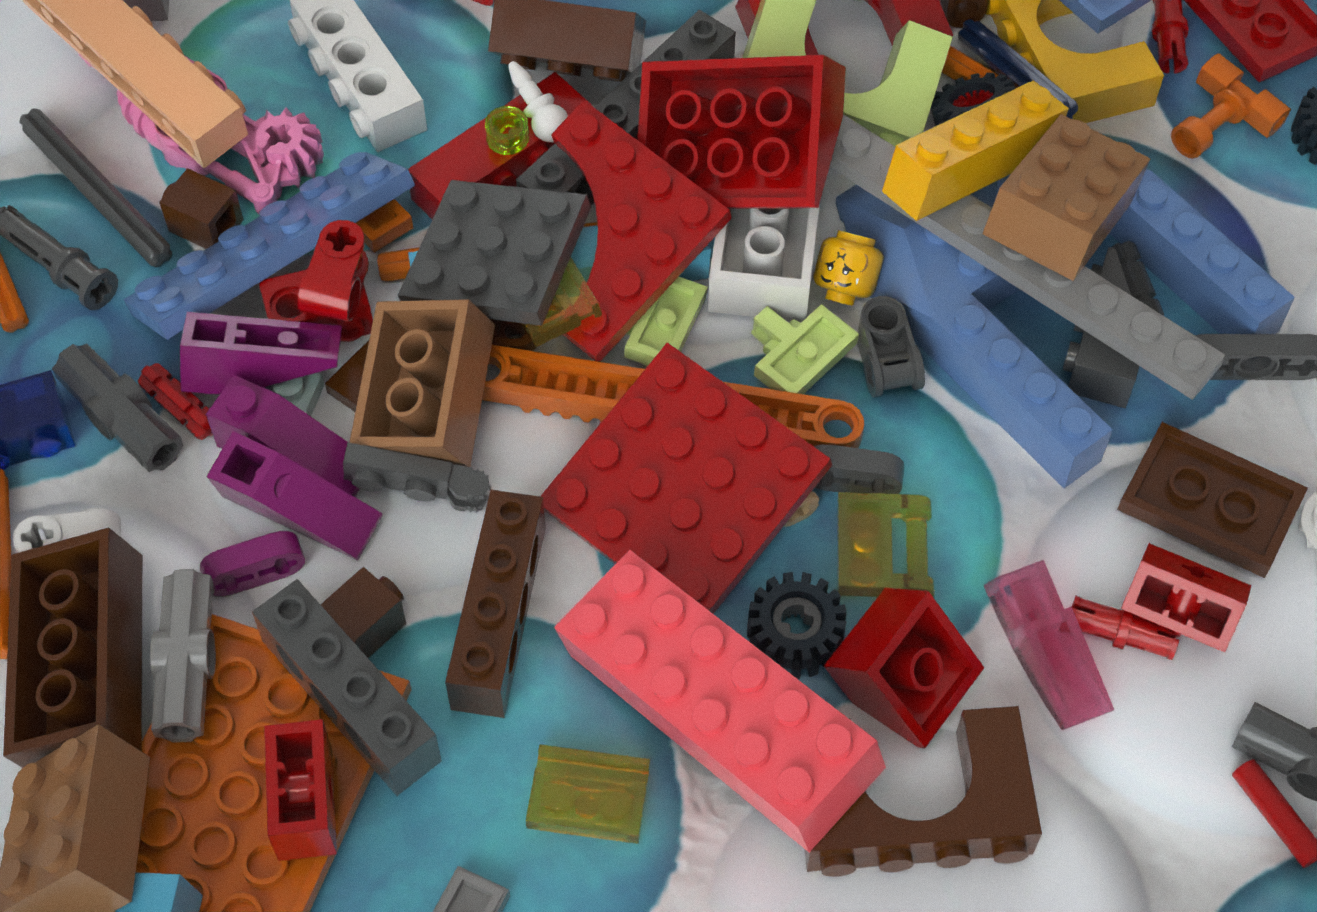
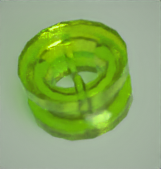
M501 106L495 108L487 115L485 119L486 142L495 153L513 155L522 151L529 142L528 119L523 111L512 106ZM506 127H512L508 134H502Z

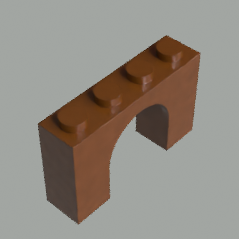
M1019 706L962 711L956 736L965 784V797L957 807L947 814L931 820H907L896 817L881 809L865 791L810 853L804 849L807 872L821 871L825 876L839 877L853 873L856 868L879 866V869L883 872H900L910 869L916 863L936 862L937 866L942 868H955L968 864L971 859L994 858V861L997 863L1008 864L1022 861L1028 855H1033L1042 835Z

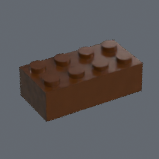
M109 527L11 555L3 756L22 768L29 763H35L60 748L67 740L80 736L98 724L142 752L143 555Z

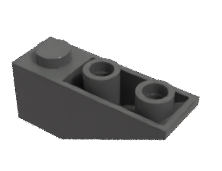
M1108 247L1103 265L1093 264L1091 270L1131 295L1115 248ZM1075 325L1073 331L1083 333L1080 343L1070 341L1062 370L1072 373L1068 387L1076 395L1126 409L1136 381L1139 365Z

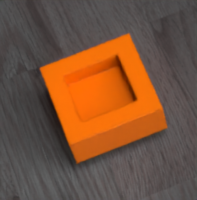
M395 199L356 222L363 231L365 244L374 253L413 229L412 216Z

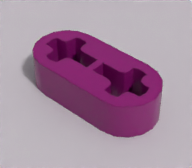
M278 531L210 553L201 561L200 572L211 575L214 583L213 596H229L295 574L304 566L305 557L295 533Z

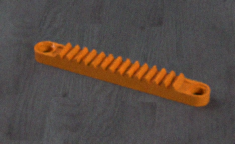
M492 345L488 364L497 366L500 369V373L496 378L485 381L482 400L519 406L525 413H530L533 409H539L544 416H550L553 412H558L564 419H570L573 415H577L583 422L589 423L593 418L599 419L602 422L645 369ZM724 382L812 446L822 444L859 448L864 431V417L860 410L851 403L830 398ZM841 420L851 427L852 432L843 438H835L826 433L823 427L829 421Z

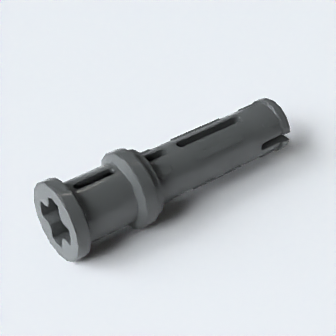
M8 205L7 208L5 206L0 208V236L6 238L35 262L45 267L56 286L73 291L79 296L80 303L89 310H98L110 302L118 288L116 274L107 268L99 269L92 264L88 254L80 248L65 247L49 233L28 220L13 206Z

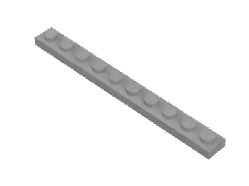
M843 114L830 168L1193 400L1221 367L1225 358L1224 353L1084 266L1075 280L1072 281L983 235L982 233L992 208L971 194L918 221L914 220L882 192L895 146Z

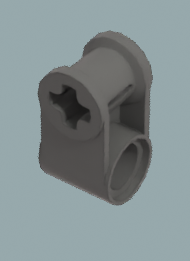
M877 296L870 299L864 304L861 311L857 341L869 393L872 397L882 396L884 390L906 386H911L914 390L923 389L925 385L924 364L920 350L915 344L903 305L896 299L888 296ZM875 326H882V327L887 328L888 330H887V331H881V330H878V329H876V328H874V327H875Z

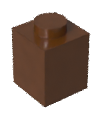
M188 168L175 183L170 184L166 188L159 202L168 231L205 249L219 241L218 237L224 231L240 225L244 220L236 190Z
M362 567L320 604L367 658L371 657L406 625L402 606L404 596L390 579L385 576L377 579L365 567Z

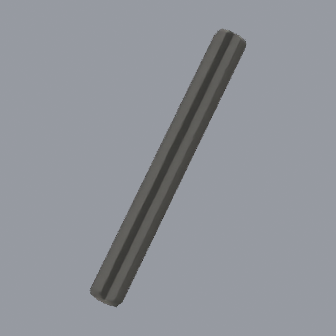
M32 108L28 114H22L19 122L22 125L23 132L150 266L160 267L164 261L170 260L172 257L170 244L40 109Z

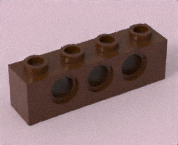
M490 489L445 681L451 710L505 718L546 530L543 497Z

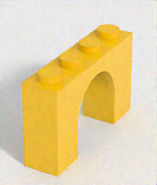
M988 0L986 15H991L997 27L998 37L1077 102L1078 111L1073 115V119L1089 123L1155 106L1164 74L1145 41L1098 53L1069 51L1050 41L1039 27L1050 19L1073 13L1061 1Z

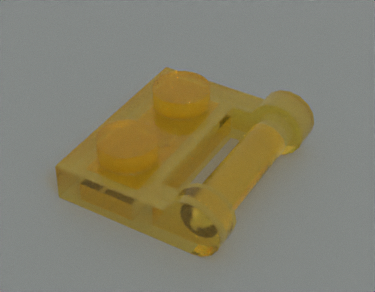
M838 492L837 591L841 596L878 597L883 589L887 587L929 591L934 597V579L928 576L927 521L932 517V503L928 497L909 494ZM892 518H901L906 522L907 574L893 573Z

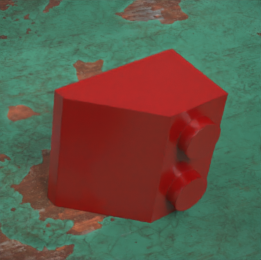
M887 587L883 589L824 665L825 669L852 704L920 748H926L985 668L929 591Z

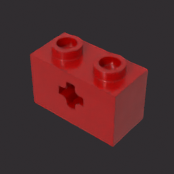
M1149 543L1121 609L1217 650L1226 652L1247 605L1252 585Z
M323 719L264 726L267 832L278 861L337 854L332 746Z

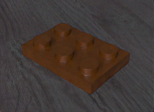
M1161 422L1117 510L1265 578L1308 487Z

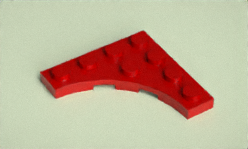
M583 100L551 136L554 143L577 165L590 186L596 206L598 222L597 247L591 273L584 290L571 312L558 327L563 336L594 361L601 362L732 219V216L727 207Z

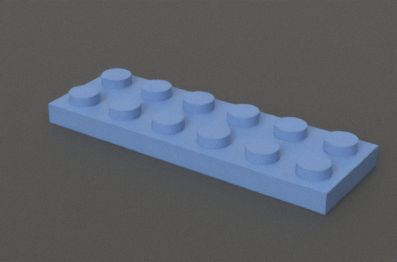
M367 152L351 154L339 163L340 168L327 176H318L303 183L299 188L300 192L286 201L280 200L265 206L259 212L260 216L245 226L238 225L227 229L218 237L219 241L204 251L197 250L186 254L178 260L177 267L163 276H153L143 280L135 287V293L123 300L133 317L168 340L183 330L187 312L210 314L316 247L321 230L330 222L349 220L356 223L414 187L415 183L409 170Z

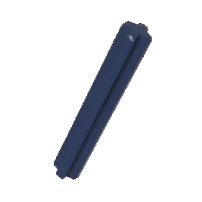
M968 19L963 22V28L958 32V38L964 45L999 75L1003 74L1006 75L1007 79L1011 78L1015 88L1034 80L1040 86L1049 90L1055 98L1069 108L1066 117L1073 119V115L1078 111V104L1074 99L980 21L974 22L972 19Z

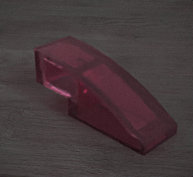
M1044 560L998 576L983 585L1012 649L1041 700L1061 730L1115 710L1072 607L1064 609Z

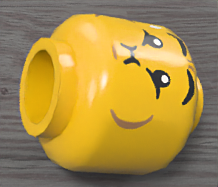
M838 230L836 237H828L823 240L813 280L818 286L827 289L825 299L853 306L856 297L868 298L874 294L884 260L883 253L874 247L876 240Z

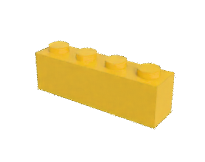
M1034 80L897 144L882 192L914 220L918 221L1010 175L1061 114L1067 115L1069 108L1055 98L1049 90L1040 86Z

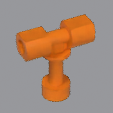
M1218 53L1202 66L1196 80L1198 85L1214 96V108L1201 118L1195 116L1185 118L1172 129L1171 139L1175 148L1182 155L1194 159L1212 146V133L1226 121L1237 124L1244 120L1268 138L1282 127L1291 108L1266 89L1258 94L1241 82L1244 72Z

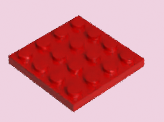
M666 343L540 497H543L544 511L612 563L616 564L631 550L714 614L831 468L832 462L828 456L675 347Z

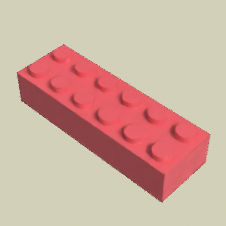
M631 550L554 627L573 659L809 853L886 768L875 738Z

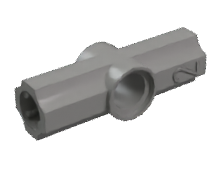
M194 569L174 570L171 575L163 577L159 631L152 633L150 642V666L153 679L155 680L151 730L155 737L164 738L171 742H192L194 738L204 735L207 679H212L215 673L216 648L214 634L211 629L214 583L211 575L199 573Z

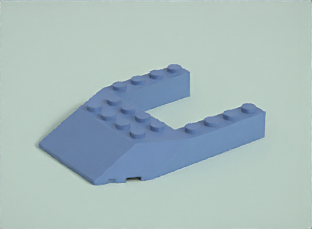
M1146 169L1130 206L1109 234L1119 243L1132 241L1137 246L1141 256L1139 261L1143 262L1154 275L1219 334H1277L1295 297L1156 174ZM1010 175L971 195L992 208L999 188ZM858 185L853 186L836 197L835 204L840 220L845 225L846 232L876 240L874 247L883 253L884 260L876 290L870 298L888 296L900 302L906 311L914 341L1063 488H1066L1102 461L1113 429L989 311L1018 291L1019 288Z

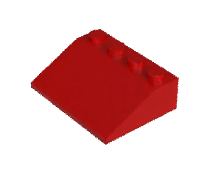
M825 55L642 62L638 141L728 209L819 208L843 119L846 67Z

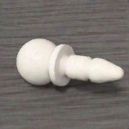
M510 62L508 68L512 83L516 88H519L520 95L528 104L523 112L526 117L532 118L531 126L534 134L542 141L554 142L551 134L568 117L567 112L559 105L553 104L554 97L551 93L543 95L535 81L531 80L532 77L527 70L517 62Z

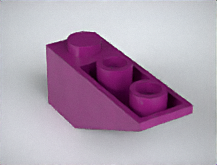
M234 431L206 476L223 498L357 561L383 517V514L283 454Z

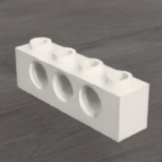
M289 0L293 19L288 20V26L298 46L306 45L310 62L318 76L324 74L327 76L329 88L335 102L339 107L347 106L350 111L351 123L360 138L367 136L375 150L380 152L427 131L422 97L354 0Z

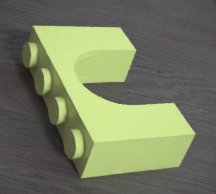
M761 0L742 58L806 55L805 35L816 0ZM909 20L895 36L879 86L864 93H844L843 114L895 147L897 144L922 133L953 37Z

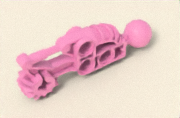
M79 54V56L88 64V66L93 67ZM186 57L191 63L195 62L190 58ZM208 70L215 84L225 91L227 89L225 81ZM117 90V99L124 118L129 124L133 125L138 135L162 151L165 160L170 165L188 168L204 176L208 174L213 175L224 182L226 186L236 190L237 194L252 202L258 214L265 206L276 202L281 197L283 187L295 185L299 188L300 177L302 176L315 178L316 165L323 163L322 138L319 129L316 128V124H310V120L304 112L293 117L286 107L278 116H274L266 110L265 116L256 121L243 114L248 135L231 149L248 159L258 183L236 170L228 169L217 161H213L206 168H203L126 96Z

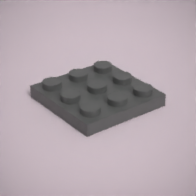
M451 180L398 293L400 301L469 299L489 319L542 326L590 212L591 206L587 194Z

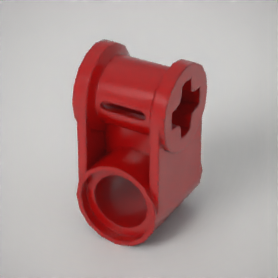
M337 220L330 222L321 230L309 267L305 270L298 293V309L300 312L348 322L354 319L361 289L369 268L366 252L363 251L365 237L362 229L356 223L349 220Z

